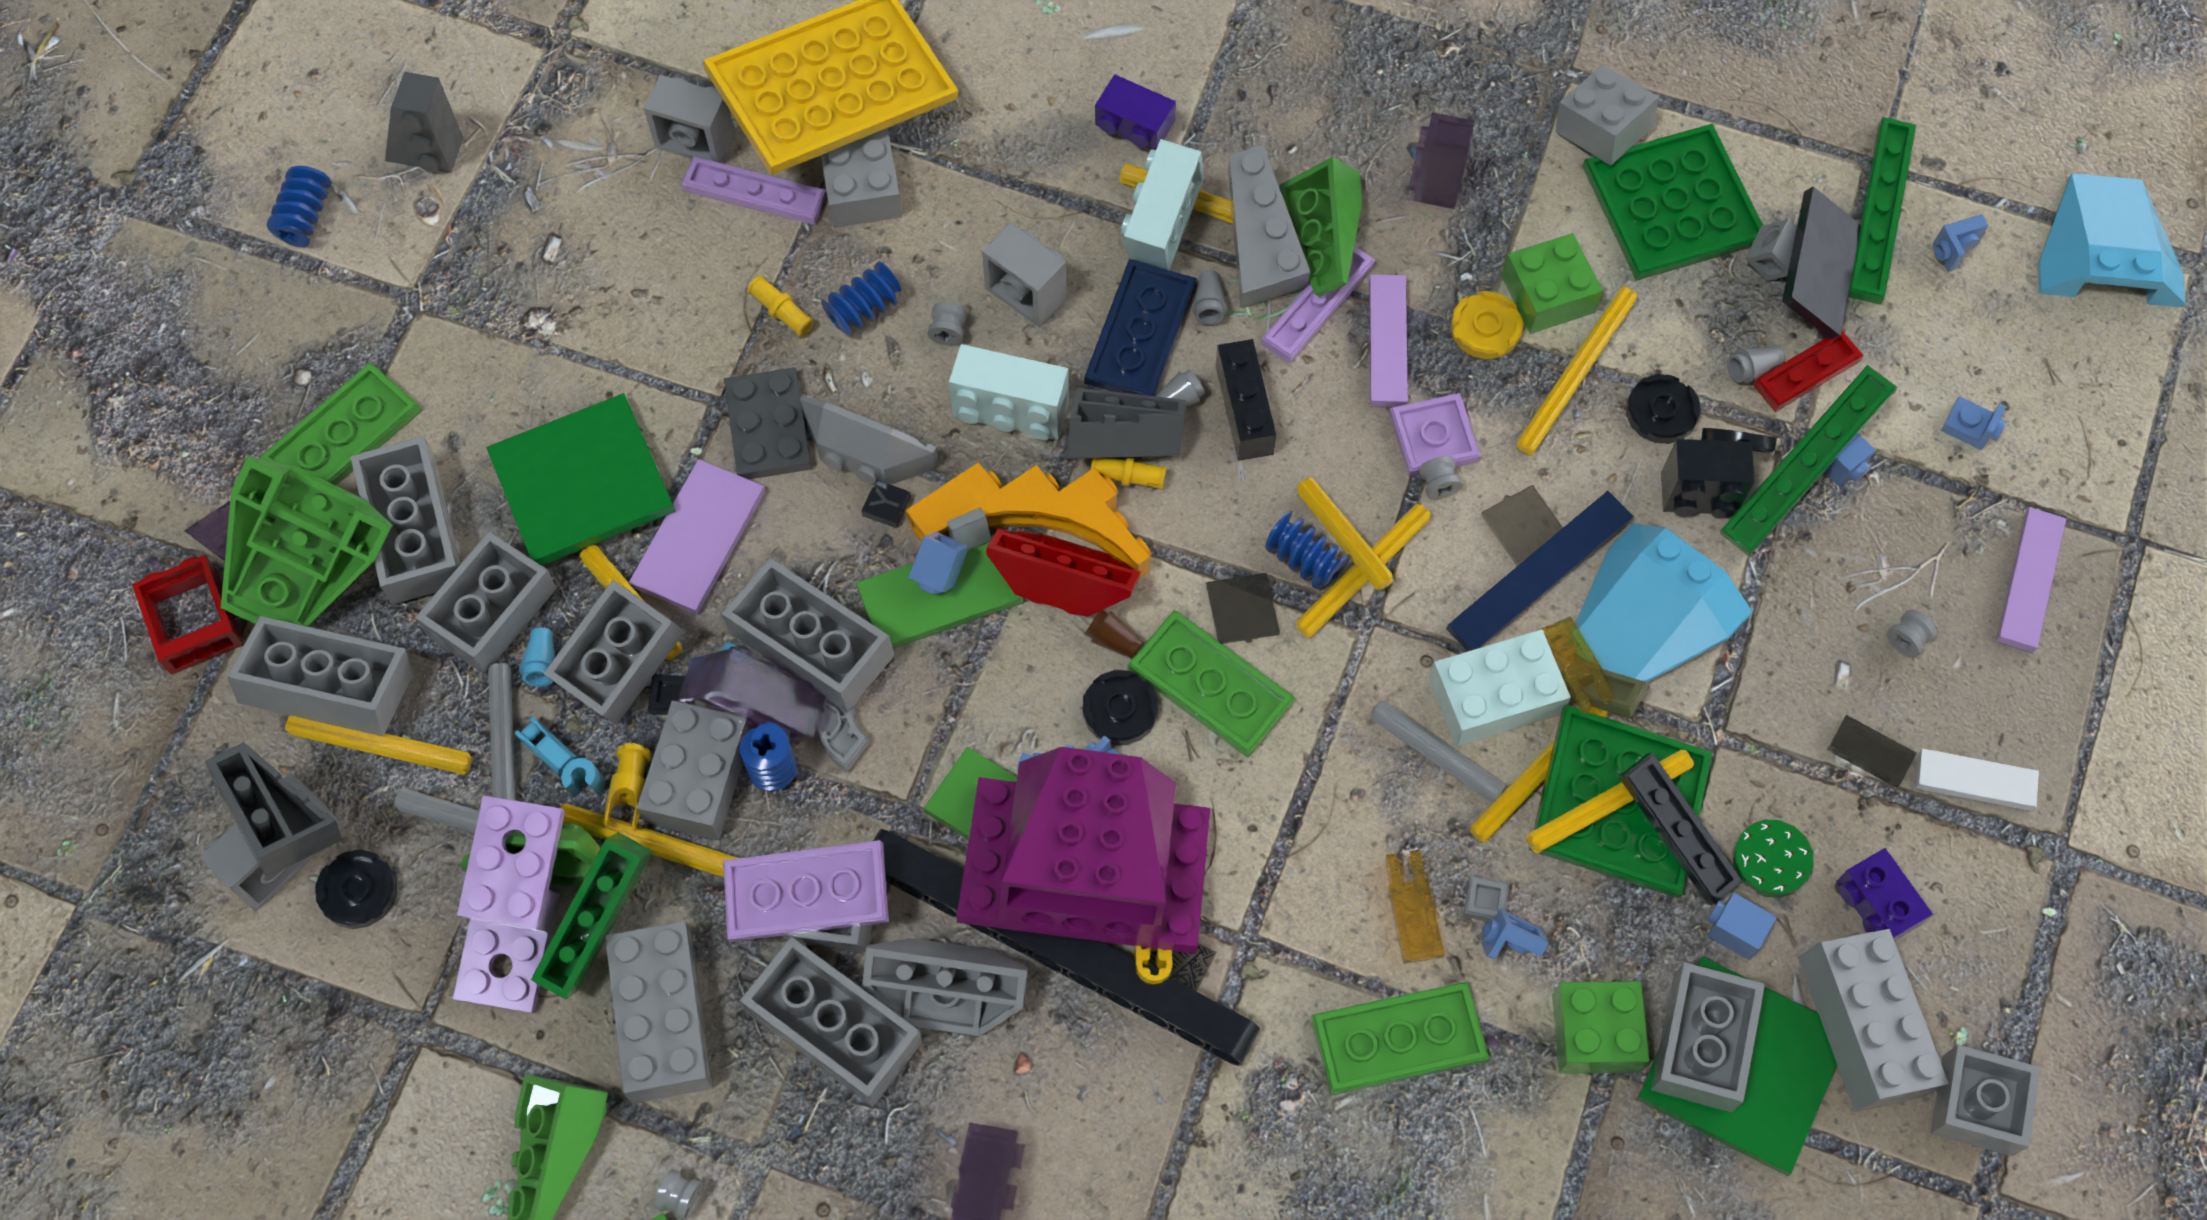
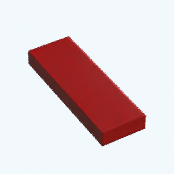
M1841 330V336L1832 340L1826 337L1757 378L1753 386L1770 407L1777 412L1856 365L1862 360L1864 355L1844 331Z

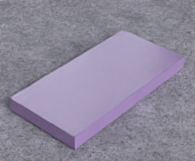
M698 459L673 503L676 512L666 515L631 577L629 584L640 592L698 615L766 492L765 487Z
M880 840L723 860L727 940L730 942L889 922L883 843Z

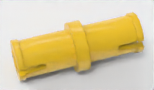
M763 275L757 276L749 284L747 293L769 309L768 314L775 320L780 319L798 337L805 336L812 329L815 320L793 303V298L788 293L782 294Z
M1113 457L1093 458L1091 469L1095 467L1102 477L1108 476L1111 480L1122 481L1123 486H1129V483L1160 490L1163 488L1166 466L1161 467L1134 462L1133 457H1127L1126 460Z

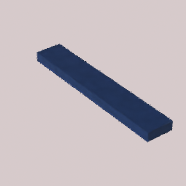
M1607 490L1447 625L1446 630L1467 652L1482 648L1631 522L1634 516Z

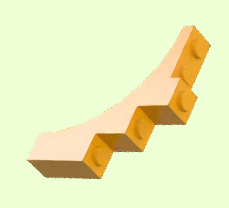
M977 462L905 510L908 527L921 543L924 536L933 532H939L950 537L947 521L982 508L986 515L989 529L1010 526L1039 527L1067 533L1127 563L1130 568L1139 570L1141 572L1140 578L1150 572V549L1141 538L1135 539L1127 530L1129 526L1125 518L1117 511L1118 490L1108 476L1102 477L1095 467L1060 490L1055 478L1050 473L1044 474L1037 465L1002 487L996 474L991 470L986 472L981 464Z

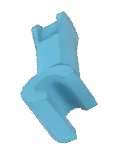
M532 715L528 718L531 722L521 732L518 730L514 732L522 743L561 777L563 786L573 797L580 792L579 784L584 778L585 782L599 796L602 795L606 783L601 772L591 761L586 758H578ZM541 733L545 734L546 736L536 746L532 744Z

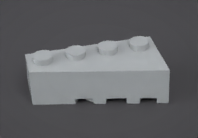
M1264 145L1229 155L1228 180L1241 309L1306 288L1311 272Z

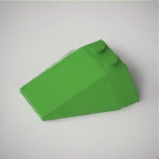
M248 456L231 490L221 608L256 624L260 616L308 627L376 560L392 528V524L365 499L294 465Z

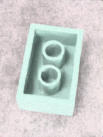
M1160 139L1157 149H1151L1145 165V170L1148 171L1144 182L1139 181L1133 196V202L1136 205L1132 215L1126 214L1121 227V235H1124L1123 246L1127 249L1128 259L1170 270L1202 186L1204 171L1201 151Z
M960 345L949 380L953 417H957L962 422L968 424L979 422L992 425L1003 432L1014 430L1027 433L1038 440H1047L1049 438L1058 441L1069 405L1068 368L968 345Z
M1542 629L1435 661L1429 677L1456 747L1561 715L1562 708L1568 705L1571 698Z

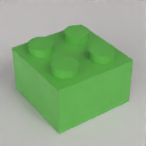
M1574 233L1508 253L1501 275L1515 305L1518 307L1520 315H1522L1529 334L1595 313L1603 292Z
M1641 981L1559 983L1552 994L1559 1074L1640 1073L1650 1062Z

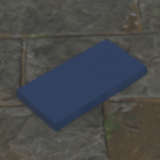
M1129 259L1084 376V384L1112 392L1156 396L1196 287L1197 278Z

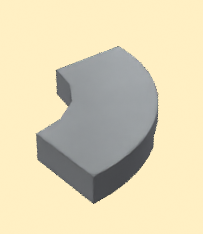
M818 693L815 713L820 741L831 760L847 773L870 744L869 738L858 728L855 720L856 706L860 698L846 712Z

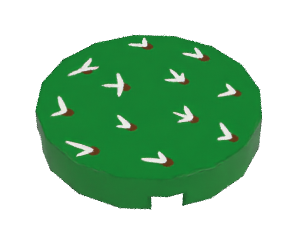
M1764 819L1751 824L1739 835L1732 851L1733 867L1741 878L1742 883L1746 887L1749 885L1753 890L1757 891V894L1764 897L1782 898L1795 893L1809 879L1814 866L1813 851L1807 838L1795 826L1781 820Z

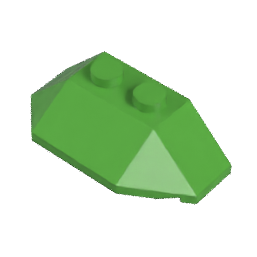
M562 824L550 885L580 887L601 848L591 835L584 831L583 827L574 824ZM519 831L510 834L506 840V848L511 854L521 852L526 844L524 834ZM470 853L462 858L461 867L465 872L467 871Z

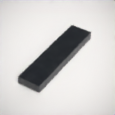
M1653 753L1645 754L1618 776L1708 905H1715L1718 900L1724 898L1742 882L1737 872Z

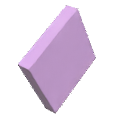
M1460 393L1390 408V420L1409 477L1420 475L1419 467L1435 457L1451 456L1456 467L1480 461L1481 455Z

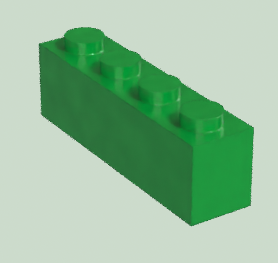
M620 832L605 839L536 968L531 981L565 1000L579 991L606 941L605 935H609L650 859L653 853L652 850Z

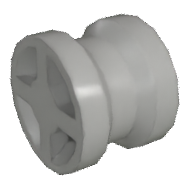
M953 303L935 304L931 313L934 321L929 325L928 337L942 345L954 346L960 344L964 334L961 326L966 323L967 318L966 310Z
M1451 456L1435 457L1419 467L1420 477L1427 483L1425 491L1429 499L1447 498L1462 488L1461 478L1455 475L1456 464Z
M1913 609L1907 610L1901 617V623L1893 625L1887 631V638L1890 644L1898 652L1911 658L1917 657L1923 650V644L1931 642L1937 635V629L1930 618Z
M671 1169L665 1175L658 1188L653 1207L660 1211L668 1209L675 1213L676 1218L687 1220L698 1203L703 1183L696 1179L685 1180L680 1172Z

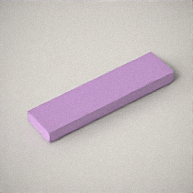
M693 156L681 184L685 192L816 225L827 197L825 189Z
M1354 246L1348 284L1318 297L1309 283L1263 336L1261 345L1290 364L1374 267L1375 259Z
M1370 274V407L1406 405L1408 403L1406 275Z
M2031 507L2026 511L1996 642L2034 653L2038 648L2067 518Z

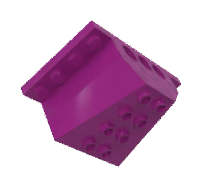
M1059 747L1019 762L1016 782L978 777L957 912V923L1196 954L1199 939L1210 808L1174 803L1176 782L1143 758L1129 755Z

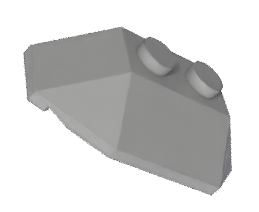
M803 394L800 399L803 415L820 460L834 470L845 469L855 473L859 479L866 483L874 484L876 480L891 485L935 470L938 465L937 449L931 444L923 443L896 429Z
M913 938L867 945L862 987L914 1027L981 1036L1023 1009L1028 968L991 949Z

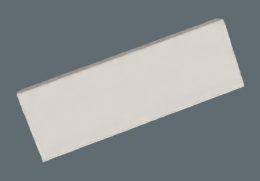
M1922 748L1918 753L1915 789L2033 811L2037 807L2039 771Z

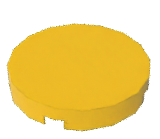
M1481 291L1477 295L1470 297L1468 295L1461 299L1454 309L1450 328L1454 341L1461 350L1469 355L1482 359L1501 358L1511 352L1520 341L1524 324L1522 315L1520 317L1515 303L1501 293Z

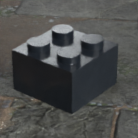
M1676 439L1661 471L1663 512H1674L1679 516L1703 513L1712 514L1714 517L1719 518L1734 515L1741 508L1754 484L1752 442Z

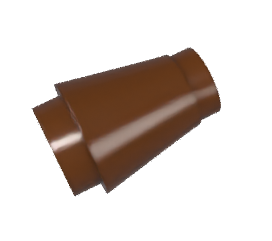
M1104 610L1099 611L1085 632V635L1092 638L1091 643L1126 656L1129 659L1134 657L1144 641L1112 611L1110 613Z

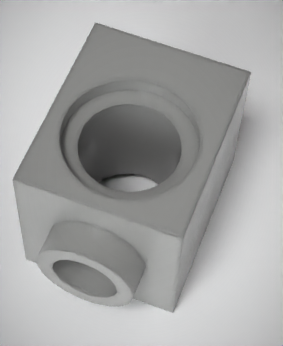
M1788 219L1761 226L1745 258L1766 281L1787 277L1797 229Z

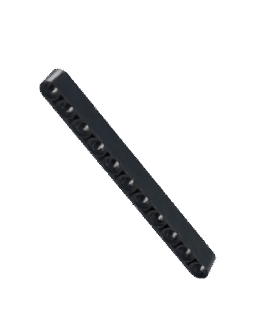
M880 829L873 841L880 840L883 843L886 882L957 919L964 870L888 830ZM966 924L1236 1066L1243 1064L1260 1032V1028L1253 1021L1170 977L1162 983H1146L1137 974L1135 959L1103 942ZM1142 963L1143 968L1150 969L1151 975H1158V971Z

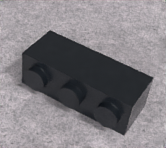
M1253 339L1217 345L1216 370L1238 461L1274 455L1276 431Z

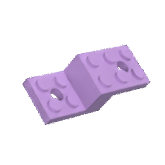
M483 795L457 916L470 919L453 999L535 1013L541 986L531 981V978L550 944L560 894L550 891L549 886L565 815L564 809ZM517 831L522 832L526 838L525 847L521 852L511 854L506 848V840L510 834ZM507 955L512 961V970L507 976L499 978L493 972V962L498 956Z

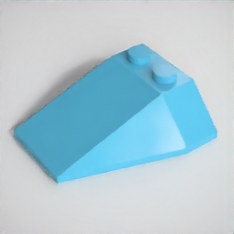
M2071 173L2038 261L2039 294L2075 297L2085 283L2146 288L2147 304L2183 307L2185 305L2184 274L2143 180Z
M1632 523L1609 547L1567 640L1565 650L1584 664L1648 683L1727 641L1752 615L1753 611L1725 570L1669 529Z

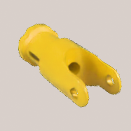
M626 743L617 748L616 756L619 759L617 773L612 775L604 812L605 828H608L611 811L615 806L627 804L635 808L632 831H635L640 819L637 805L646 781L643 778L645 766L650 762L652 753L640 744Z

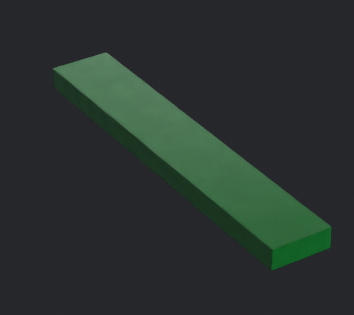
M1882 117L1879 122L1860 218L1861 227L1848 297L1879 305L1882 304L1885 298L1916 124Z
M1867 365L1720 530V534L1750 557L1896 392L1897 386Z

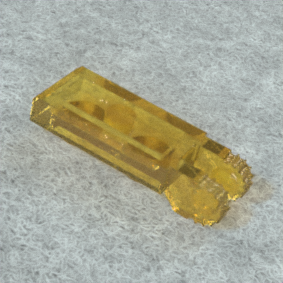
M1568 617L1541 628L1568 692L1572 693L1579 710L1582 713L1591 710L1589 697L1582 687L1592 682L1603 703L1607 704L1614 701L1610 687L1603 677L1602 668L1573 619Z
M1409 851L1408 861L1413 881L1401 882L1399 861L1395 853L1385 855L1389 880L1388 894L1403 963L1408 964L1443 958L1442 940L1428 878L1425 879L1420 851Z

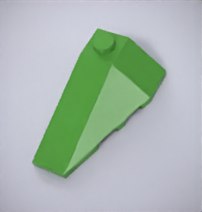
M1331 157L1279 185L1311 272L1309 282L1315 295L1318 297L1348 284L1362 207L1360 172Z
M525 1073L514 1128L521 1129L520 1152L512 1153L511 1167H516L518 1181L517 1187L509 1195L507 1220L553 1219L599 1134L601 1122L607 1111L606 1099L608 1092Z

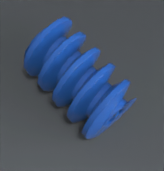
M293 166L286 171V180L281 184V192L278 193L276 204L272 207V215L267 220V227L279 240L292 246L305 248L310 243V239L307 236L314 233L315 228L312 224L317 223L319 220V215L316 212L323 209L324 204L321 200L326 199L328 196L325 188H330L332 181L324 172L308 166Z
M879 261L874 265V271L866 269L863 272V279L854 277L851 280V286L842 285L839 288V294L835 292L828 295V302L821 300V305L834 326L849 337L852 334L849 326L851 322L861 329L863 327L862 315H865L871 321L875 319L872 308L876 307L880 312L885 313L887 309L884 300L886 299L893 305H897L898 300L895 293L901 292V287L892 271L883 262Z
M1289 511L1274 525L1269 533L1265 545L1266 550L1269 553L1277 551V559L1280 562L1289 560L1288 567L1290 570L1297 571L1301 569L1300 577L1303 580L1312 578L1311 585L1314 589L1330 585L1344 570L1351 556L1346 554L1339 560L1336 559L1339 546L1334 545L1326 551L1324 547L1327 537L1323 536L1317 541L1312 540L1316 528L1311 527L1303 533L1301 528L1304 524V519L1299 518L1294 523L1289 522L1293 512Z
M766 722L751 729L744 735L740 743V754L751 782L758 789L767 792L778 791L793 781L797 776V764L786 732L779 725Z

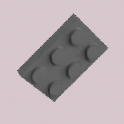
M796 367L724 378L737 475L749 480L812 470Z

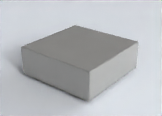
M982 508L947 521L950 538L969 546L968 550L991 541L987 518Z
M1470 876L1463 917L1488 921L1495 918L1499 909L1506 911L1509 883Z

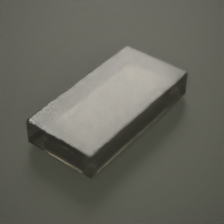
M1848 715L1843 718L1827 748V751L1896 788L1901 784L1917 753Z

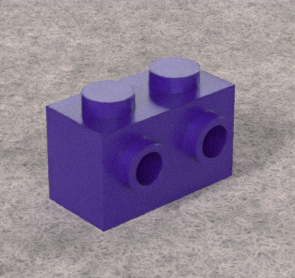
M1116 74L1113 75L1095 104L1096 126L1108 134H1116L1130 140L1137 147L1156 150L1160 139H1165L1176 117L1175 100Z
M1886 848L1849 868L1836 881L1842 899L1849 906L1856 909L1863 919L1862 924L1867 933L1890 929L1892 937L1896 941L1921 926L1933 915Z

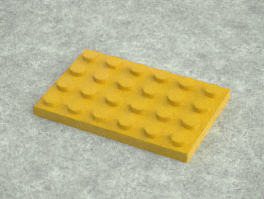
M856 0L703 60L705 72L770 175L957 100L959 92L899 0Z

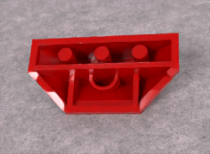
M998 528L986 547V555L1015 595L1027 598L1033 603L1050 605L1063 609L1069 614H1079L1085 617L1129 598L1141 574L1139 570L1130 568L1127 563L1111 554L1042 533L1010 532L1007 529Z

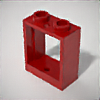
M206 555L185 559L178 566L163 572L150 573L143 580L132 584L157 659L171 675L244 645L234 615L221 608L223 585L217 569ZM207 583L221 621L170 641L157 603Z

